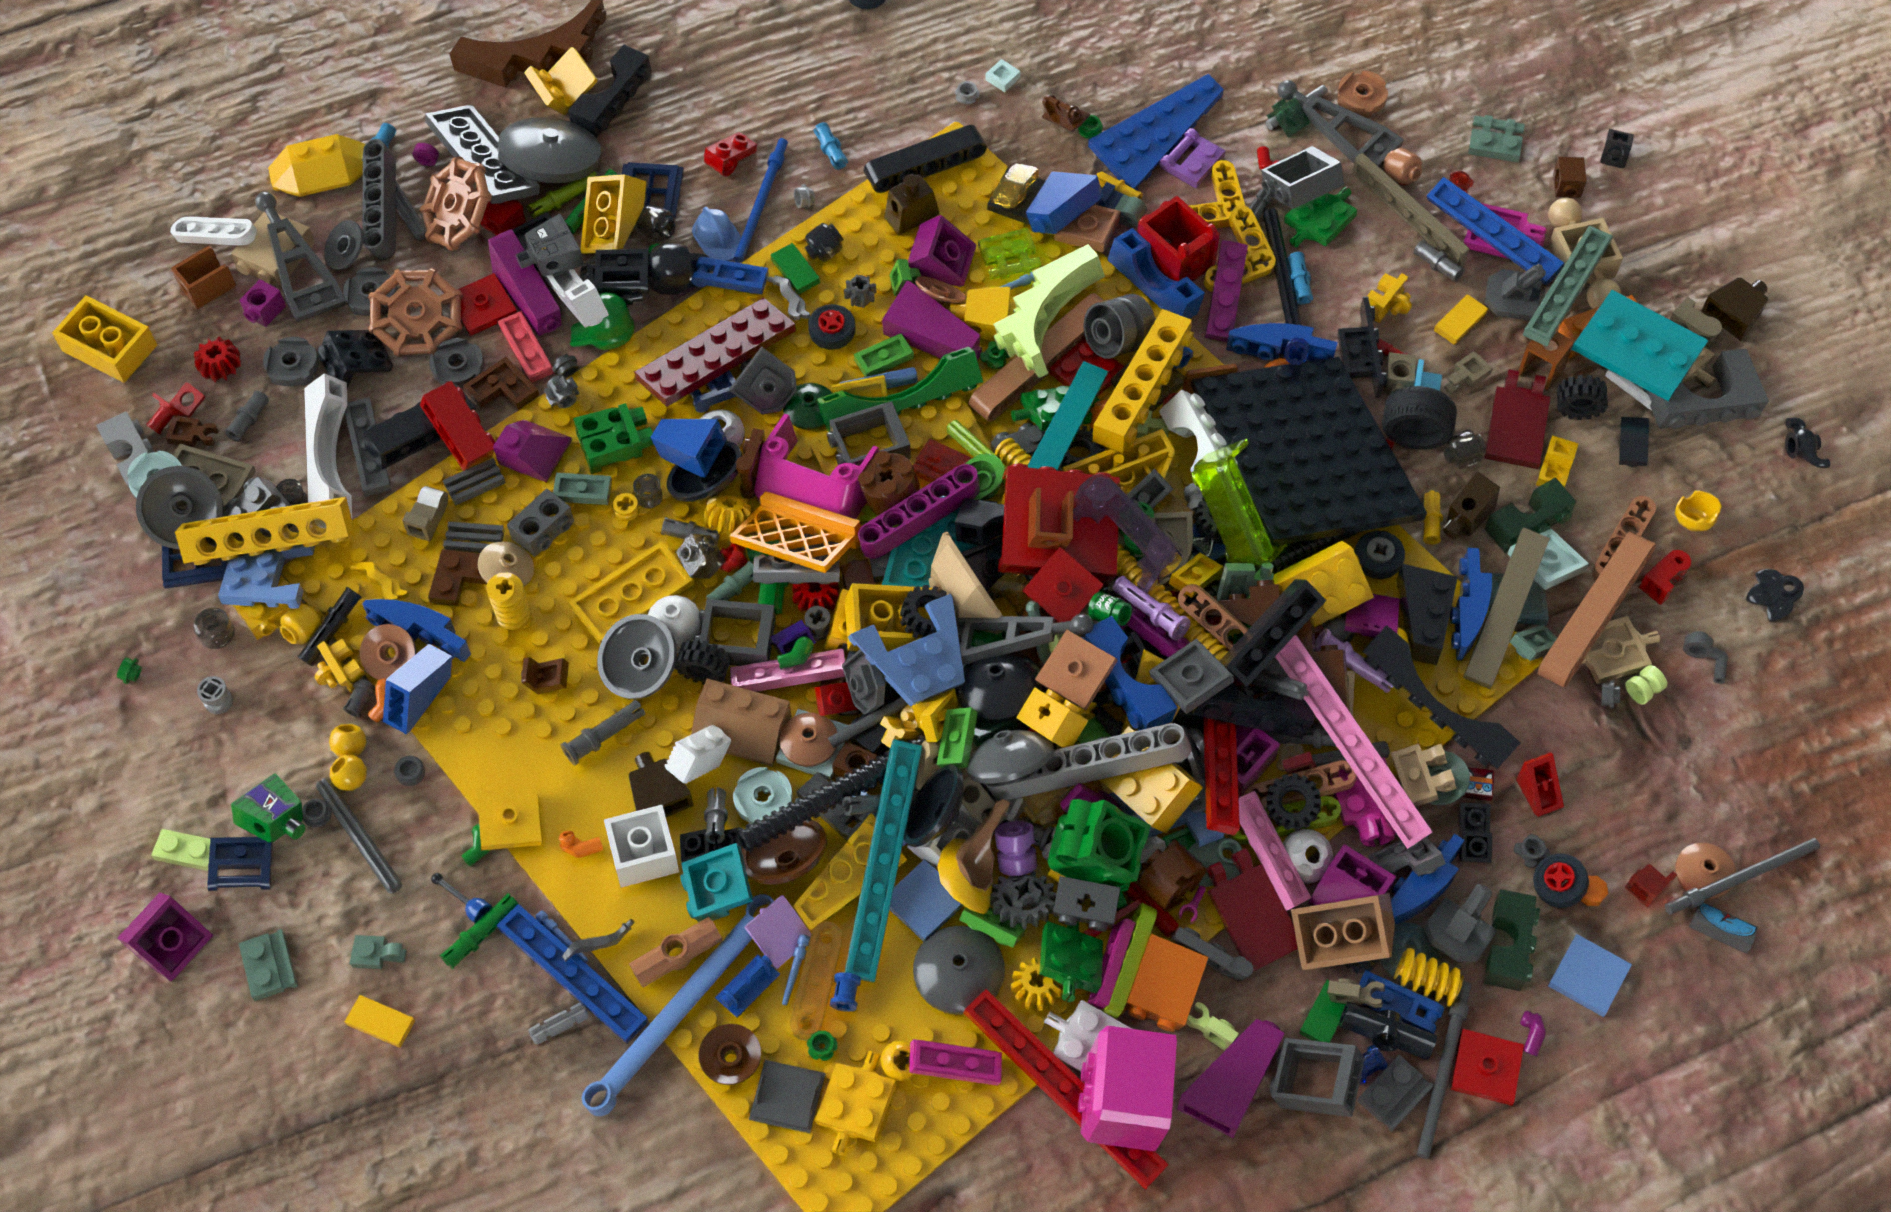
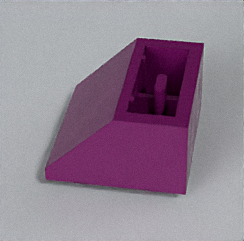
M1236 725L1238 797L1240 798L1244 795L1245 790L1253 785L1276 760L1280 744L1260 729Z
M1344 844L1328 866L1308 904L1312 906L1387 894L1390 892L1396 876Z

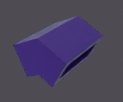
M802 620L771 636L772 645L779 655L791 652L794 644L801 637L810 638L813 645L816 643L809 628L805 626Z

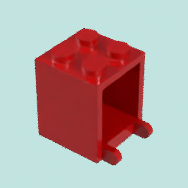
M1175 196L1169 201H1164L1157 210L1151 214L1144 215L1139 220L1137 232L1150 243L1151 254L1156 266L1169 279L1180 281L1188 277L1193 282L1207 272L1209 268L1215 266L1220 233L1213 224L1205 221L1180 197ZM1168 238L1169 240L1172 241V243L1169 244V243H1168L1166 240H1164V239Z

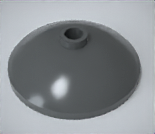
M170 466L153 473L143 483L136 499V514L142 529L152 540L165 547L179 549L175 531L182 523L222 517L223 501L216 484L203 472L187 466ZM184 500L187 503V508L180 509L177 502Z
M634 614L617 621L603 637L598 651V671L604 685L614 694L626 699H643L655 694L667 683L674 671L677 660L676 641L670 628L663 621L651 615ZM649 657L647 664L644 665L645 658Z
M1005 730L998 732L994 737L988 739L972 754L966 770L969 778L978 783L994 784L1007 782L1026 776L1041 768L1052 758L1055 748L1052 741L1038 732Z
M950 926L934 932L921 944L915 955L913 975L917 990L928 1004L944 1013L963 1015L964 1009L985 989L994 997L998 995L1004 981L1005 964L999 947L988 935L983 932L974 931L968 926ZM956 959H962L965 963L957 966L953 962Z

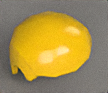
M1698 490L1694 491L1688 498L1681 497L1675 508V516L1679 524L1690 531H1706L1716 524L1722 505L1719 499L1711 493Z

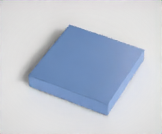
M924 859L894 887L889 910L924 942L964 905L949 894L940 882L939 872Z
M1576 934L1548 987L1604 1017L1632 964Z

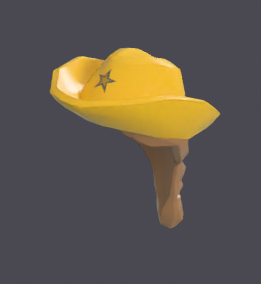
M1004 799L995 802L992 811L989 813L990 815L984 818L982 824L977 826L971 837L967 840L953 838L942 849L937 865L940 882L949 894L968 909L980 914L987 913L990 907L994 864L991 841L993 832L1001 818L1008 811L1010 805Z

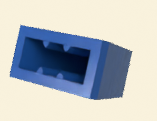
M1052 171L1026 211L1032 231L1056 234L1103 197V192L1097 175Z
M661 419L650 437L661 458L700 477H706L727 441L718 419Z
M428 644L386 679L383 722L407 735L450 679L452 656Z

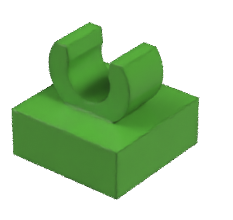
M897 259L889 275L894 296L899 294L906 281H910L917 286L915 279L921 276L918 268L909 269L907 259Z

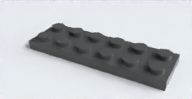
M472 105L425 113V123L453 157L460 156L466 161L481 163L485 167L488 191L492 194L491 204H500L505 201L539 194L540 185L535 180L522 177L503 164L498 155V135Z

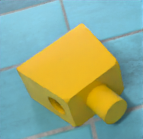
M1010 287L970 289L967 291L966 304L951 303L950 312L960 320H964L965 324L980 335V339L995 341L993 336L997 332L994 323L1009 316Z

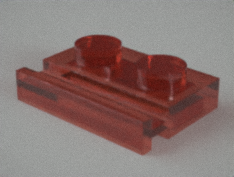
M929 438L916 457L913 467L917 477L932 483L957 466L967 463L972 458Z

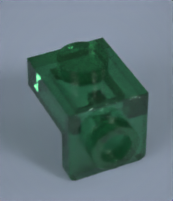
M1295 97L1287 102L1284 98L1271 106L1273 111L1266 115L1268 119L1275 116L1287 137L1292 136L1311 123Z

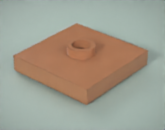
M1092 205L1056 233L1055 241L1080 247L1089 244L1093 250L1104 252L1121 218V211Z
M1066 630L1035 680L1087 711L1118 660Z

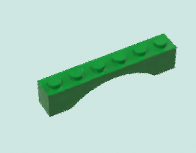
M968 346L943 355L936 367L924 379L902 392L888 396L866 397L841 390L818 398L817 402L826 430L830 432L829 420L892 401L897 415H900L901 410L909 407L911 409L921 408L927 404L926 401L935 398L936 400L947 399L952 396V392L973 390L977 387L978 383L983 382L975 351Z

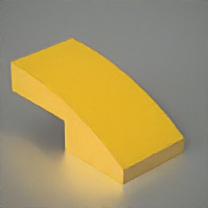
M1552 435L1536 486L1562 494L1579 443Z

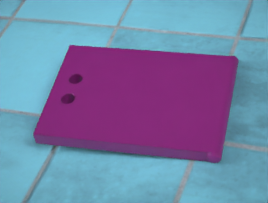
M1373 594L1374 598L1346 611L1344 631L1361 633L1362 636L1374 638L1384 626L1388 625L1397 633L1400 598Z

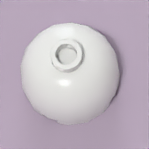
M678 595L666 596L658 600L648 612V615L658 618L670 628L676 641L677 653H679L683 642L687 640L694 641L696 634L701 635L700 611L696 604L686 597Z

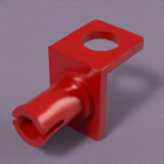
M188 382L181 387L170 402L153 393L152 396L160 402L159 405L161 406L146 425L160 435L173 416L179 415L190 418L205 399V395ZM187 393H193V403L189 406H183V396Z

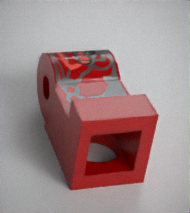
M1682 550L1669 552L1644 576L1639 588L1659 605H1662L1674 588L1672 583L1680 582L1685 577L1691 566L1690 556Z

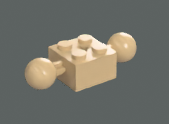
M1560 198L1549 209V221L1555 228L1548 249L1551 254L1563 261L1564 265L1589 225L1612 235L1604 218L1580 223L1582 208L1572 198ZM1612 239L1609 247L1587 281L1590 284L1587 291V301L1593 309L1601 306L1611 290L1621 294L1619 285L1610 279L1616 277L1623 260L1614 239Z

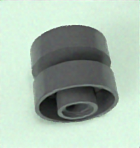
M1136 294L1120 296L1095 303L1089 307L1084 317V335L1094 353L1102 358H1113L1137 351L1154 324L1155 316L1148 302L1141 296Z

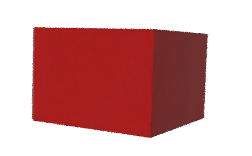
M1550 752L1524 762L1516 781L1534 814L1539 817L1563 808L1564 803L1554 755Z

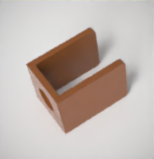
M210 245L171 267L180 289L197 310L236 287L229 267L226 264L220 266L216 254Z
M1556 332L1552 338V341L1558 345V348L1553 351L1547 350L1542 344L1531 340L1525 349L1518 370L1519 375H1522L1536 356L1553 364L1544 388L1547 391L1564 371L1575 342L1559 332Z
M1041 488L1035 489L1029 499L1028 547L1057 550L1059 547L1063 550L1067 548L1073 539L1074 491H1069L1062 501L1061 533L1040 532Z

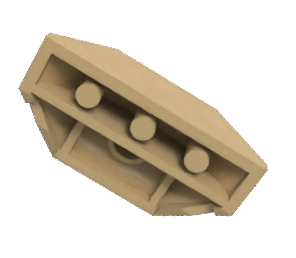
M948 531L942 533L931 565L930 588L936 586L938 587V593L944 590L947 592L946 595H952L953 604L955 605V618L996 619L1003 616L961 554ZM982 630L993 634L1002 633V630Z

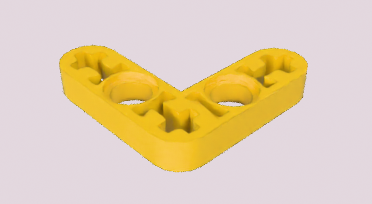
M1220 160L1214 163L1211 173L1217 202L1190 205L1202 218L1204 213L1214 214L1216 218L1212 220L1203 219L1209 224H1213L1216 229L1230 227L1229 218L1232 213L1230 212L1232 205H1234V208L1241 205L1245 206L1234 165L1229 161ZM1220 171H1223L1224 174H1227L1225 181H1223V174ZM1230 189L1235 192V195L1225 196L1222 194V191ZM1238 215L1237 220H1241L1242 218Z
M1243 205L1235 207L1229 218L1230 227L1238 243L1248 245L1244 265L1246 275L1242 277L1241 283L1244 284L1270 274L1275 266L1276 259L1253 211ZM1238 215L1241 218H1247L1245 223L1242 220H1237ZM1247 236H1255L1259 244L1251 246L1247 244L1245 238ZM1259 259L1263 262L1267 261V266L1265 267L1263 264L1257 265ZM1217 265L1209 268L1204 277V286L1210 292L1213 291L1214 280L1211 281L1213 275L1215 276Z

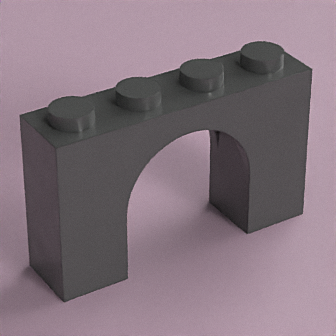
M1747 349L1722 351L1713 364L1712 368L1721 387L1723 397L1716 399L1700 397L1692 393L1683 382H1681L1669 401L1644 389V392L1649 395L1652 402L1650 407L1659 429L1670 427L1677 429L1686 425L1696 424L1697 426H1702L1710 422L1721 421L1726 423L1735 419L1746 418L1750 420L1759 417L1769 400Z

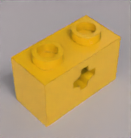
M1037 688L1033 689L1016 717L1063 748L1075 744L1088 722L1087 719L1079 715L1081 708L1067 700L1062 704L1063 697L1050 689L1044 693Z

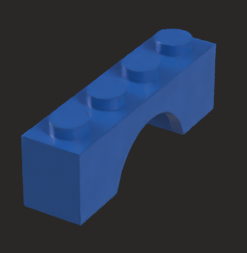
M1133 228L1114 238L1108 261L1161 309L1188 319L1198 314L1205 295L1204 291L1188 277L1180 281L1171 280L1166 277L1153 260L1150 243Z
M1113 616L1094 624L1093 630L1081 638L1118 660L1105 683L1111 690L1115 703L1121 705L1127 713L1131 726L1135 729L1143 730L1172 722L1178 707L1161 684L1147 685L1132 679L1123 669L1120 656L1124 652L1128 637Z

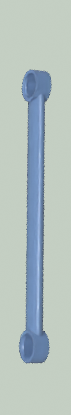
M759 894L753 897V901L746 905L744 917L601 1081L593 1082L585 1088L582 1094V1103L592 1115L604 1116L613 1110L616 1105L617 1094L748 945L752 937L744 926L754 919V912L759 906L764 904L770 905L774 902L770 896ZM606 1091L604 1100L597 1107H591L590 1103L593 1096L597 1092Z

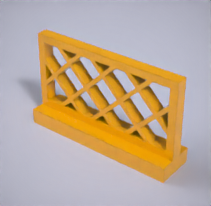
M765 491L760 496L761 505L730 535L731 543L826 573L850 547L857 549L860 546L858 532L861 526L859 520ZM761 518H763L764 520H767V521L759 522V523H758V521H759ZM786 526L790 529L781 530V527ZM772 528L777 529V531L766 534L761 533V531ZM757 532L758 534L756 536L751 537L744 536L745 534ZM804 534H811L814 536L805 538ZM798 535H799L800 538H801V539L792 540V541H788V542H785V539H784V538H789V537L798 536ZM779 539H780V541H781V543L773 544V545H769V544H766V543H765V542L774 541V540H779ZM832 541L839 544L829 545L828 542ZM820 543H823V544H824V547H819V548L810 549V550H809V547H808V546H810V545H815V544H820ZM804 547L805 551L795 553L789 551L791 549ZM828 555L823 562L813 559L814 557Z

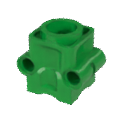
M1080 799L1071 800L1068 813L1061 815L1058 819L1048 856V865L1053 871L1067 878L1120 887V891H1128L1130 882L1137 881L1141 867V854L1148 839L1151 825L1139 818L1125 814L1117 806L1106 800L1094 803Z

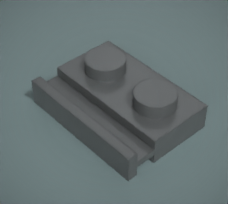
M1398 1055L1359 1096L1357 1102L1393 1132L1432 1090L1434 1085L1431 1082H1427L1419 1071L1402 1056Z

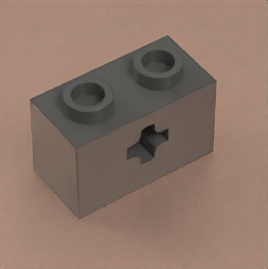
M1060 876L1053 916L1059 918V923L1076 926L1077 922L1089 924L1088 928L1097 931H1107V927L1114 928L1120 887ZM1085 899H1089L1091 905L1095 906L1089 907L1088 912L1082 911V906L1079 905L1083 904Z

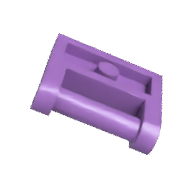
M1190 128L1184 133V138L1169 155H1165L1159 161V165L1166 172L1197 188L1211 173L1214 163L1225 157V150L1201 137L1195 129ZM1191 145L1196 148L1181 165L1176 163Z

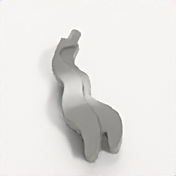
M780 276L767 278L768 282L780 286L781 295L789 302L788 314L792 320L810 318V313L806 311L804 300L793 291L789 279Z

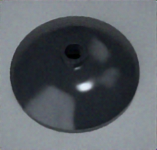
M726 441L706 477H700L675 465L667 478L669 493L676 500L684 502L702 501L721 493L739 474L736 461L739 457L743 456L742 451L735 443Z
M1012 652L966 664L963 667L965 682L955 688L959 706L961 708L972 707L978 712L976 720L988 723H1002L1017 719V715L1033 689L1037 688L1042 691L1043 685L1035 680L1040 672L1038 666L1029 657L1018 652Z
M949 764L938 769L918 792L909 810L904 840L912 847L926 845L945 833L958 820L964 790L963 775L958 767Z

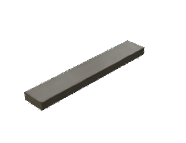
M1361 153L1356 156L1352 174L1436 250L1447 253L1448 258L1460 267L1465 265L1469 248L1365 154Z
M1524 527L1521 530L1463 678L1489 689L1492 687L1550 538Z

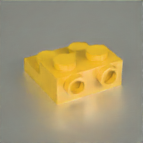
M280 575L277 587L290 585L288 581L285 580L282 575ZM255 602L253 606L232 605L257 640L272 634L276 628L280 627L281 617L291 609L288 607V604L278 603V607H268L263 602Z

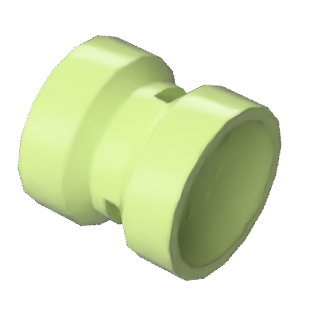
M1648 665L1640 671L1639 676L1630 678L1626 682L1625 687L1630 697L1643 705L1653 698L1654 693H1660L1667 687V680L1658 668Z

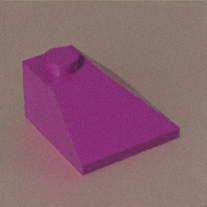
M523 419L506 425L493 448L499 465L547 483L572 442V438Z

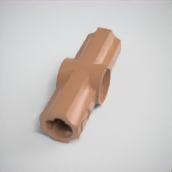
M707 917L680 934L666 936L662 940L661 945L630 962L629 965L640 985L644 988L672 970L684 969L689 965L691 959L723 940L713 921ZM672 949H683L680 955L675 957L669 956Z

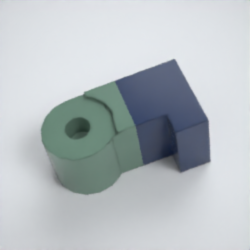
M1106 182L1102 188L1103 197L1096 202V205L1121 211V218L1118 224L1130 228L1137 227L1139 220L1147 211L1146 204L1137 197H1129L1116 191L1115 185Z

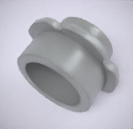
M970 81L960 83L955 91L957 95L956 100L966 105L975 103L980 94L977 86Z
M802 184L801 187L794 190L796 206L807 210L815 202L814 191L811 188L809 189L806 184Z

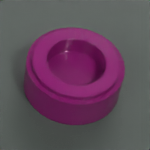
M427 143L416 144L412 152L413 158L424 166H434L440 155L434 146Z

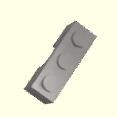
M126 411L96 426L114 459L131 454L128 459L116 464L129 488L127 474L130 464L139 455L146 452L149 454L154 452L147 438L141 439L140 435L144 434V431L138 420H131Z

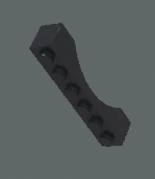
M1388 625L1384 626L1362 650L1366 655L1363 660L1375 671L1381 668L1388 674L1385 680L1395 689L1404 688L1410 694L1407 699L1419 710L1425 707L1432 713L1430 719L1442 730L1447 726L1455 733L1451 738L1462 748L1471 747L1477 753L1474 758L1486 769L1490 765L1498 769L1521 744L1519 740L1499 723L1481 722L1466 718L1438 702L1419 678L1412 661L1409 644Z

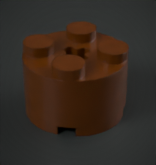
M880 451L875 454L865 470L858 476L865 499L871 511L877 516L920 490V483L910 460L903 455L887 451Z
M1175 839L1165 848L1164 852L1158 849L1148 858L1147 863L1150 866L1138 875L1137 881H1134V883L1165 912H1170L1184 901L1182 896L1188 891L1192 893L1206 874V867Z

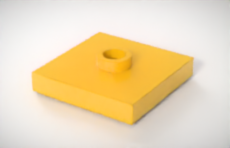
M537 787L477 792L481 851L542 845Z

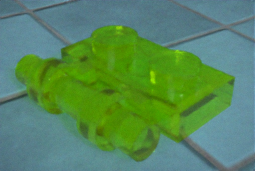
M1028 227L978 240V248L985 265H997V268L988 270L991 280L1001 278V280L1007 279L1012 274L1020 272L1026 274L1032 272V269L1041 267L1039 257L1033 259L1028 257V255L1035 254L1036 251ZM1017 258L1019 259V262L1009 265H1007L1006 261Z

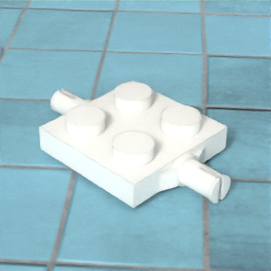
M1083 1000L1079 1002L1073 1015L1067 1020L1050 1011L1044 1023L1060 1031L1058 1043L1052 1053L1063 1063L1080 1073L1083 1062H1086L1087 1053L1102 1029L1106 1026L1132 1029Z

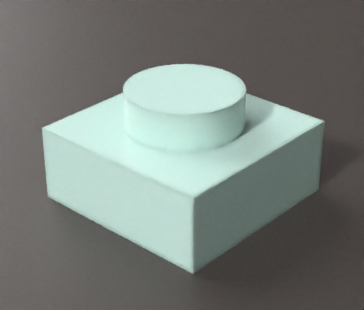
M1002 59L986 73V81L1003 92H1006L1020 79V70Z

